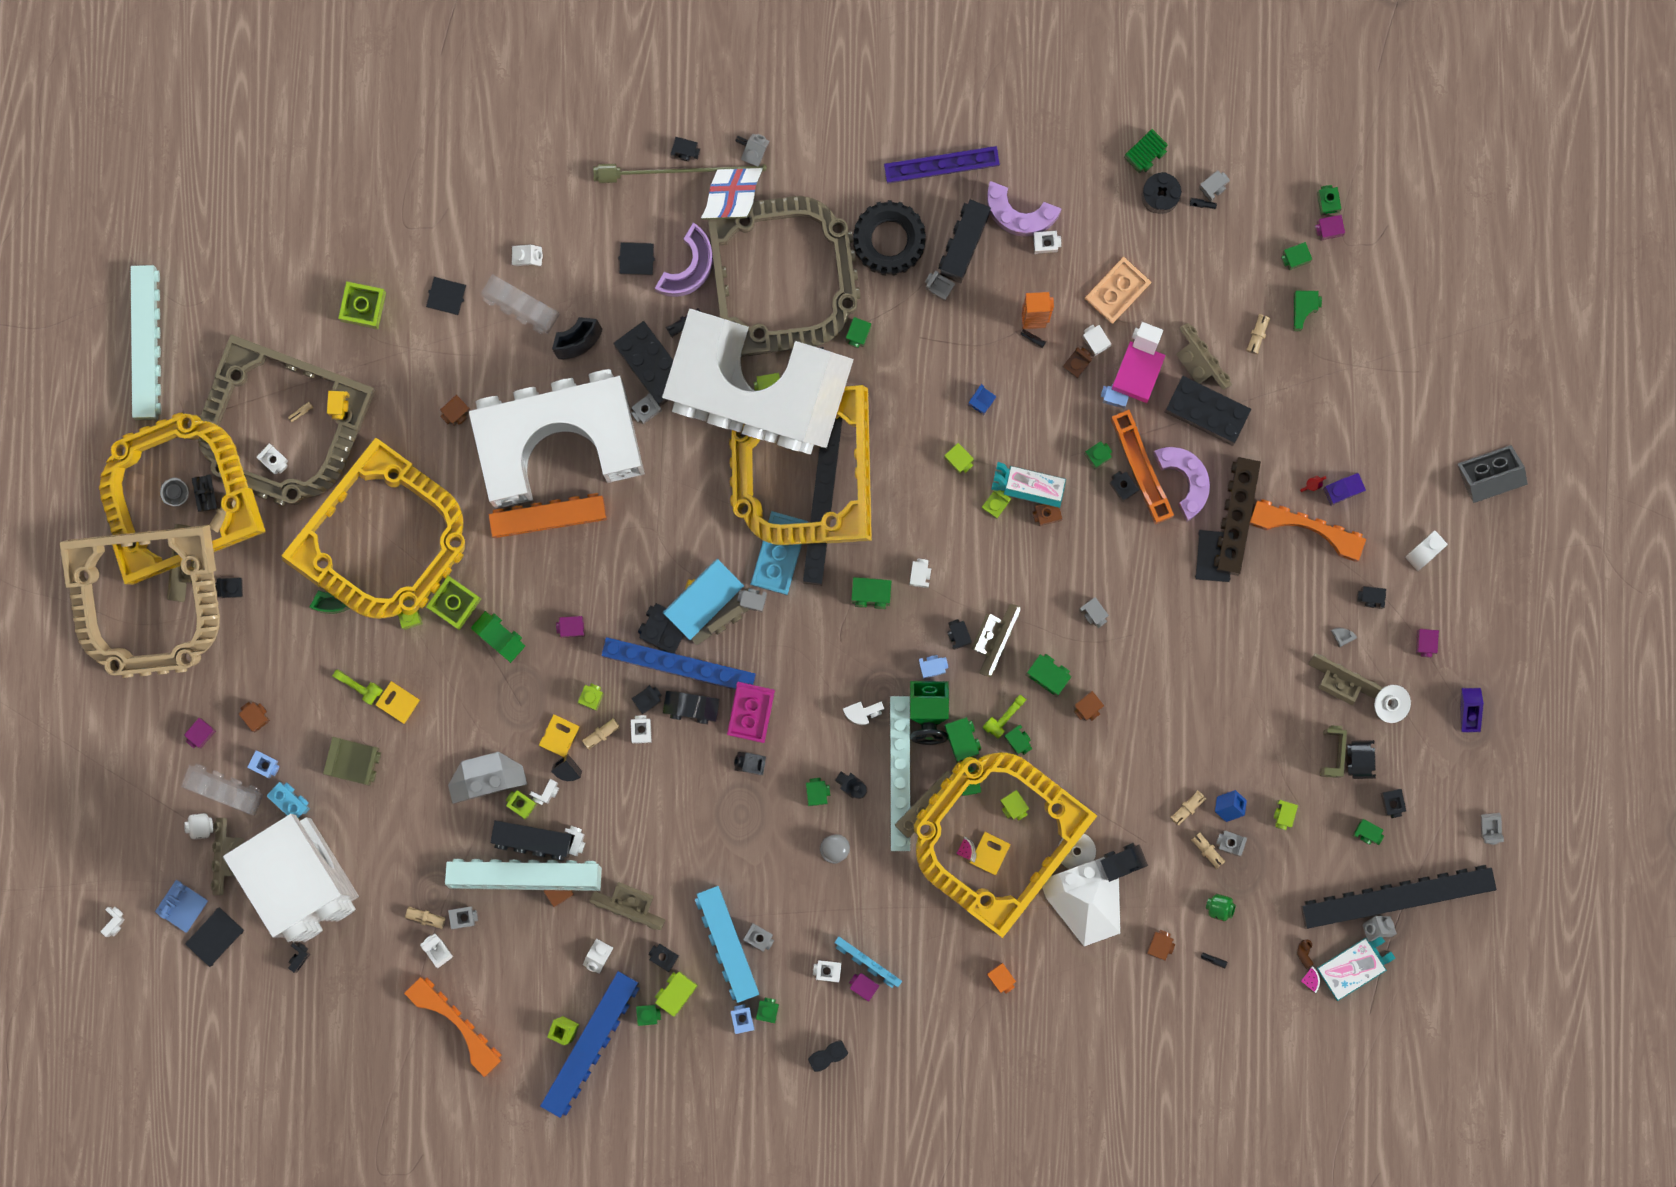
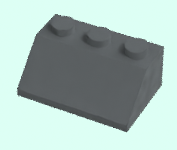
M1512 445L1458 463L1464 485L1473 503L1528 485L1525 467Z

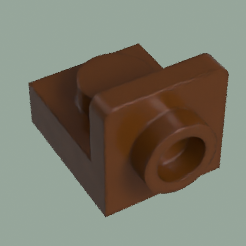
M1077 347L1063 365V368L1078 379L1092 361L1091 353L1083 347L1081 349Z

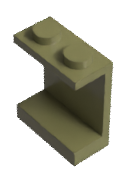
M1331 725L1329 729L1323 731V734L1339 736L1336 768H1321L1320 776L1341 778L1344 777L1347 730H1342V726Z
M332 737L323 774L370 786L371 782H374L377 771H374L375 764L380 762L381 752H379L377 747Z

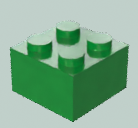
M853 577L852 603L855 604V607L860 608L874 605L875 609H886V606H890L892 580Z
M1040 654L1026 673V676L1057 697L1072 676L1069 675L1070 671L1064 666L1058 667L1053 663L1055 660L1049 655L1045 654L1043 656Z
M966 717L945 724L944 727L948 734L956 763L963 761L967 757L979 755L981 745L978 738L974 739L973 732H975L972 720L968 721Z

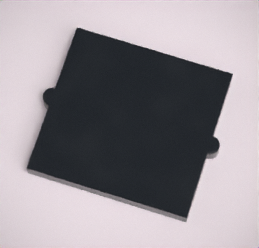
M621 242L620 256L618 257V260H620L619 274L653 275V262L655 261L654 244Z
M434 277L431 290L428 291L429 297L426 307L459 315L467 285Z

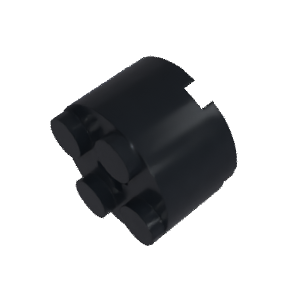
M1166 172L1156 173L1149 177L1141 193L1142 203L1145 208L1150 212L1166 214L1172 211L1179 202L1182 193L1178 180ZM1164 191L1165 194L1164 196H1158V192Z
M1375 740L1351 741V744H1347L1348 757H1352V764H1348V776H1352V779H1376V774H1372V771L1376 770L1375 748H1371V744H1375Z

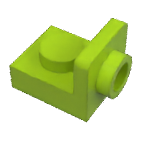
M994 490L982 506V509L998 519L1011 501V498L1004 495L1005 491Z

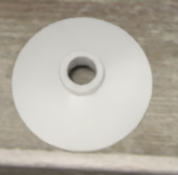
M1398 685L1384 687L1377 694L1374 703L1377 716L1388 723H1396L1404 719L1411 706L1408 692ZM1392 700V704L1388 706V701Z
M1083 834L1061 862L1062 865L1072 869L1094 861L1096 848L1092 839ZM1074 848H1079L1081 853L1075 855L1073 852Z

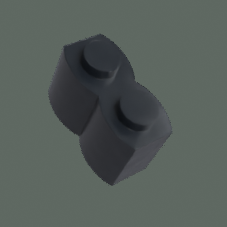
M835 1041L828 1045L825 1050L814 1052L808 1058V1061L814 1072H819L826 1069L831 1062H838L848 1055V1051L843 1041Z

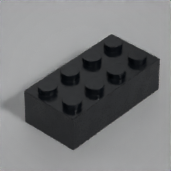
M971 199L968 204L964 203L960 212L962 219L961 221L957 220L953 229L955 236L953 239H949L946 246V252L948 253L946 256L943 255L938 268L941 270L940 275L962 283L989 218L991 207Z
M642 321L613 344L646 390L652 395L657 404L661 406L668 401V399L662 398L674 360L645 321Z
M1182 376L1165 413L1233 446L1252 409Z
M494 820L490 843L495 844L494 848L507 850L508 847H512L514 852L526 854L527 850L533 851L532 855L545 857L546 854H551L552 859L564 861L565 857L569 858L570 856L569 851L573 835Z

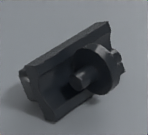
M211 474L192 478L198 512L217 509Z
M841 771L835 779L841 785L840 789L851 798L861 799L866 796V785L852 773L848 776Z

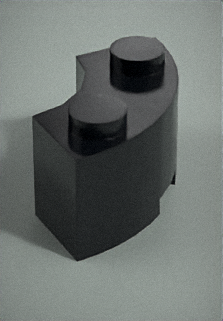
M579 317L576 324L564 332H556L552 350L558 359L578 357L595 345L603 329L597 319Z
M666 691L663 714H668L670 719L681 720V717L697 719V723L708 725V721L716 722L720 699Z
M1134 843L1124 846V851L1115 854L1112 851L1103 855L1105 859L1100 861L1109 882L1148 866L1140 844L1135 846Z

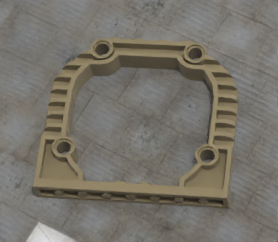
M793 196L753 201V206L747 216L750 220L748 226L740 224L742 218L708 219L720 318L744 326L747 325L738 318H728L726 297L729 296L728 285H724L723 278H727L726 266H722L719 246L727 245L738 231L743 233L750 232L756 222L803 217L820 223L825 239L835 247L840 290L833 298L832 315L822 323L810 327L768 331L765 325L755 324L748 328L741 357L793 350L795 341L814 347L825 344L840 333L847 322L848 316L857 309V299H860L859 287L855 288L854 281L858 280L857 269H853L852 262L856 261L855 251L850 249V243H853L852 231L848 232L847 223L841 218H836L826 205L816 199L805 196ZM841 225L844 230L841 233H835L833 227ZM845 300H851L853 306L847 309L843 307L842 303ZM762 330L765 333L764 337L761 339L755 338V331Z
M230 335L215 373L214 383L200 416L202 421L212 422L219 426L235 386H243L248 378L247 373L263 365L266 357L285 364V368L296 372V369L304 371L303 375L310 378L317 376L334 382L333 391H344L350 394V398H346L349 403L348 418L344 421L335 420L338 423V427L326 459L318 473L306 482L297 479H287L278 483L243 470L248 488H252L253 491L257 492L256 496L267 499L269 496L274 498L275 503L283 506L285 503L297 505L303 498H312L328 491L335 485L344 470L375 389L237 336ZM235 372H241L239 380L235 381L232 379ZM199 438L200 449L211 463L212 473L221 478L220 482L223 483L221 474L217 472L218 465L212 449L205 440ZM291 490H296L297 497L293 500L289 499L288 493Z

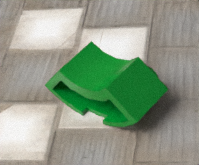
M319 590L309 606L312 610L324 614H337L350 609L330 593Z
M485 611L471 629L511 663L526 645L520 641L522 637L515 631L511 633L500 624L502 620L495 613L490 615Z

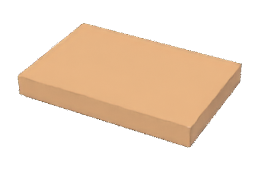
M1123 257L1084 299L1113 324L1151 284V281Z

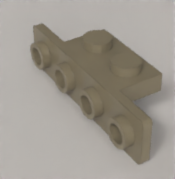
M1189 323L1182 325L1179 329L1190 344L1176 355L1194 381L1201 384L1213 375L1223 390L1232 385L1230 377L1226 372L1222 371L1218 360L1210 354L1207 344L1200 340L1196 329Z
M175 524L174 529L192 526ZM172 549L171 557L178 555V553ZM191 561V566L195 569L196 564L194 561ZM181 566L170 570L167 600L185 601L187 583H192L190 575L182 571Z
M739 594L734 596L692 638L695 645L700 644L715 633L719 635L727 629L726 625L731 622L735 624L742 619V614L750 610L740 607V602L737 601Z
M1009 604L1003 620L991 614H986L971 648L986 655L980 674L991 677L995 672L998 659L1004 652L1005 643L1012 634V627L1019 618L1020 606Z
M1315 653L1309 661L1308 665L1325 673L1318 688L1352 706L1359 692L1375 699L1379 691L1383 689L1377 683L1361 677L1358 673L1351 672L1342 665L1328 660L1323 655Z
M946 771L895 823V827L906 838H909L914 833V824L918 813L922 809L927 808L930 804L928 801L931 796L940 791V785L946 778L949 779L952 774L949 771Z
M216 818V822L213 825L215 841L212 845L214 860L211 865L213 871L211 890L213 895H223L224 876H235L223 856L244 843V838L226 837L227 818Z
M620 882L617 883L612 898L594 891L589 901L598 908L608 909L616 915H623L633 922L643 923L654 930H661L665 923V919L648 912L654 896Z

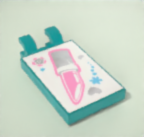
M997 462L996 469L1001 470V472L995 471L993 481L996 482H993L991 490L1005 491L1004 495L1060 508L1066 479L1010 466V469H1008L1004 463Z
M1365 937L1317 967L1318 972L1337 1001L1387 971L1384 965L1396 959L1392 952L1381 956L1376 947L1385 942L1383 937H1378L1370 942Z

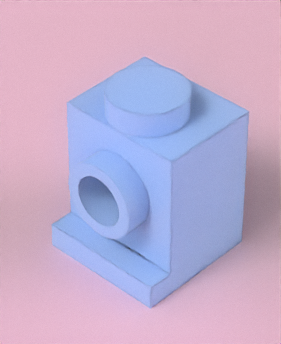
M1103 386L1101 397L1104 398L1103 403L1125 409L1129 396L1112 390V386Z
M930 656L926 658L927 661L923 662V658L919 659L923 679L945 674V669H948L946 657Z
M256 750L247 768L270 778L271 775L275 776L280 766L277 765V760ZM264 762L269 763V767L267 769H264L262 767Z
M745 1004L734 1006V1011L730 1012L735 1034L755 1030L750 1007L746 1008ZM740 1015L746 1016L745 1022L739 1021Z

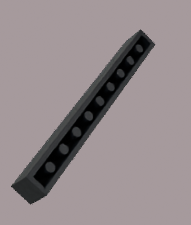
M841 416L835 419L827 447H819L810 523L820 522L823 515L832 510L843 421ZM810 543L807 545L803 584L822 586L827 543Z
M1486 865L1476 866L1475 871L1468 872L1467 869H1461L1456 871V875L1449 876L1448 872L1437 874V878L1432 880L1427 876L1418 878L1419 882L1411 884V880L1399 882L1400 886L1392 887V884L1380 886L1381 890L1373 891V888L1361 890L1362 894L1354 895V892L1342 894L1343 898L1335 899L1334 895L1324 897L1323 902L1317 903L1316 899L1305 901V905L1301 906L1305 929L1496 891L1492 867L1487 868Z

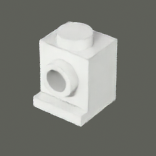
M1057 231L1034 232V254L1058 252V247H1061V236H1057ZM1049 240L1051 245L1045 246L1044 241Z
M270 443L257 456L275 475L278 472L282 473L288 466L286 464L288 460ZM273 456L276 457L275 463L270 462V458Z
M917 559V562L913 561L909 586L929 588V583L926 582V579L930 580L931 568H928L929 560Z
M646 715L635 716V719H631L632 743H652L651 719H647ZM640 726L645 727V731L643 733L638 732V728Z
M818 960V964H814L813 975L816 976V980L840 981L841 963ZM825 967H829L831 969V973L829 975H825L823 973V969Z

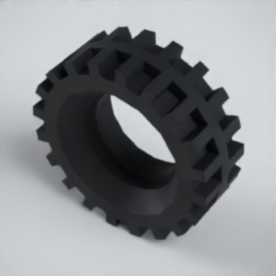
M892 200L884 203L880 201L872 207L869 206L859 216L854 227L853 244L857 257L872 272H878L884 276L886 274L895 276L897 273H905L909 268L916 265V262L923 254L926 242L925 226L919 214H916L910 206L907 207L902 202L895 203ZM888 221L901 225L907 234L905 248L899 254L893 256H886L877 252L872 243V233L875 228L881 223Z

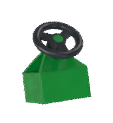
M910 681V719L921 724V730L914 731L910 735V739L914 743L937 745L948 740V734L942 730H937V725L949 719V681Z

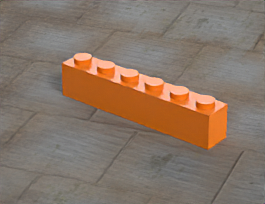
M1049 292L1026 293L1022 307L1023 329L1046 328L1047 323H1050V317L1054 309V299L1050 297Z
M598 493L588 494L587 498L580 499V496L568 498L569 501L565 502L557 499L549 501L550 504L542 505V502L530 504L531 507L523 508L521 505L511 507L512 510L504 511V509L493 510V513L489 514L492 537L500 538L607 520L604 498L599 496Z

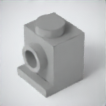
M1217 170L1200 184L1199 189L1212 202L1215 198L1214 194L1218 196L1226 190L1225 186L1230 180L1225 173H1220Z
M649 393L645 398L632 406L633 412L631 414L637 422L641 420L645 424L662 410ZM647 406L648 411L642 412L641 408Z
M749 588L748 591L740 590L737 601L740 602V607L763 612L767 592H763L760 595V591Z
M1096 597L1079 608L1080 612H1086L1084 617L1089 624L1094 623L1097 628H1100L1107 623L1106 618L1109 615Z
M1224 831L1223 834L1219 833L1216 844L1219 845V850L1240 857L1247 838ZM1229 839L1234 840V846L1231 847L1228 845Z
M472 906L448 910L451 929L476 926L475 922L478 921L477 910H473ZM463 914L468 916L467 921L461 920Z
M754 923L743 939L763 952L765 949L769 950L774 942L772 939L773 934ZM757 935L764 937L762 942L756 940Z

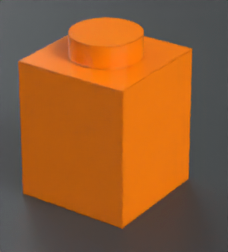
M1003 963L987 973L1000 993L1004 991L1007 994L1015 988L1013 984L1016 981Z

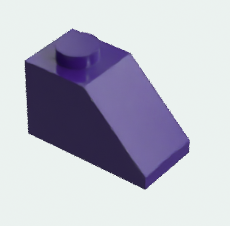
M1359 473L1338 480L1323 488L1331 506L1366 491Z
M1481 688L1461 689V732H1481L1484 705Z

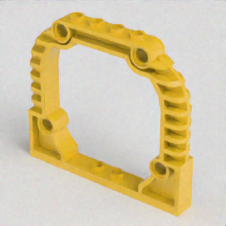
M863 385L845 386L835 418L837 419L841 416L849 425L856 427L857 448L854 450V457L857 460L855 478L857 479L858 500L850 501L838 514L827 512L823 515L820 522L780 525L770 523L763 518L762 505L757 498L753 497L752 449L757 446L760 439L747 435L741 438V432L732 430L729 446L732 450V457L730 458V468L732 469L730 485L733 495L730 497V503L734 514L744 519L749 529L758 538L775 545L872 541L867 387ZM745 505H747L748 510L745 514H743L742 508ZM836 518L835 526L831 527V520Z
M177 413L172 415V419L157 421L155 426L140 428L138 433L125 434L122 436L123 439L116 441L111 446L112 455L106 461L107 464L101 473L99 490L100 499L103 503V509L106 513L112 535L136 533L123 495L122 481L125 469L136 464L141 458L143 451L177 437L191 440L202 438L205 440L215 455L223 480L226 495L221 500V507L226 512L220 528L222 537L212 541L213 551H219L266 532L253 490L248 488L243 467L237 454V448L230 435L220 426L212 422L202 421L197 415ZM189 420H191L190 428L188 427ZM123 447H125L124 455L122 454ZM235 499L236 505H235V507L233 508V507H232V502H233V500ZM136 542L135 548L133 545L121 547V544H112L124 584L134 585L181 566L182 558L178 554L162 560V557L155 555L147 549L148 544L139 545V542Z
M375 438L282 554V561L362 616L381 619L397 616L401 612L405 615H412L419 608H424L429 601L428 596L431 592L434 594L439 589V582L442 578L446 579L452 571L451 567L453 564H458L464 556L462 554L465 550V539L462 536V511L458 502L448 491L413 467V464ZM395 472L399 476L396 479H391L388 477L389 474ZM358 477L365 481L384 479L385 483L390 487L405 486L434 507L443 516L447 526L440 537L441 551L413 587L406 586L400 588L389 599L375 598L361 591L335 572L331 557L326 553H321L319 549L318 535L315 531L327 516L330 518L333 515L338 502L342 503L348 495L346 492ZM452 541H459L461 543L459 547H452L450 545ZM321 561L328 563L325 568L318 567V564ZM406 600L414 602L411 607L403 605Z
M999 752L982 756L979 759L967 757L961 763H957L952 770L953 774L949 779L946 778L940 785V791L931 796L928 801L930 804L927 808L922 809L918 813L914 824V832L918 836L916 842L917 862L921 872L928 881L1003 938L1097 815L1022 757L1011 753ZM976 763V770L969 772L968 766ZM990 772H1006L1018 778L1046 801L1044 805L1045 811L1057 820L1058 834L1064 838L1053 854L1044 859L1039 872L1036 871L1031 876V882L1018 899H1015L1012 895L995 897L985 888L978 889L977 891L972 890L938 862L934 851V845L941 835L940 821L969 784L981 783ZM1059 803V810L1052 812V806ZM923 825H929V830L926 833L920 832ZM988 895V902L981 904V897Z

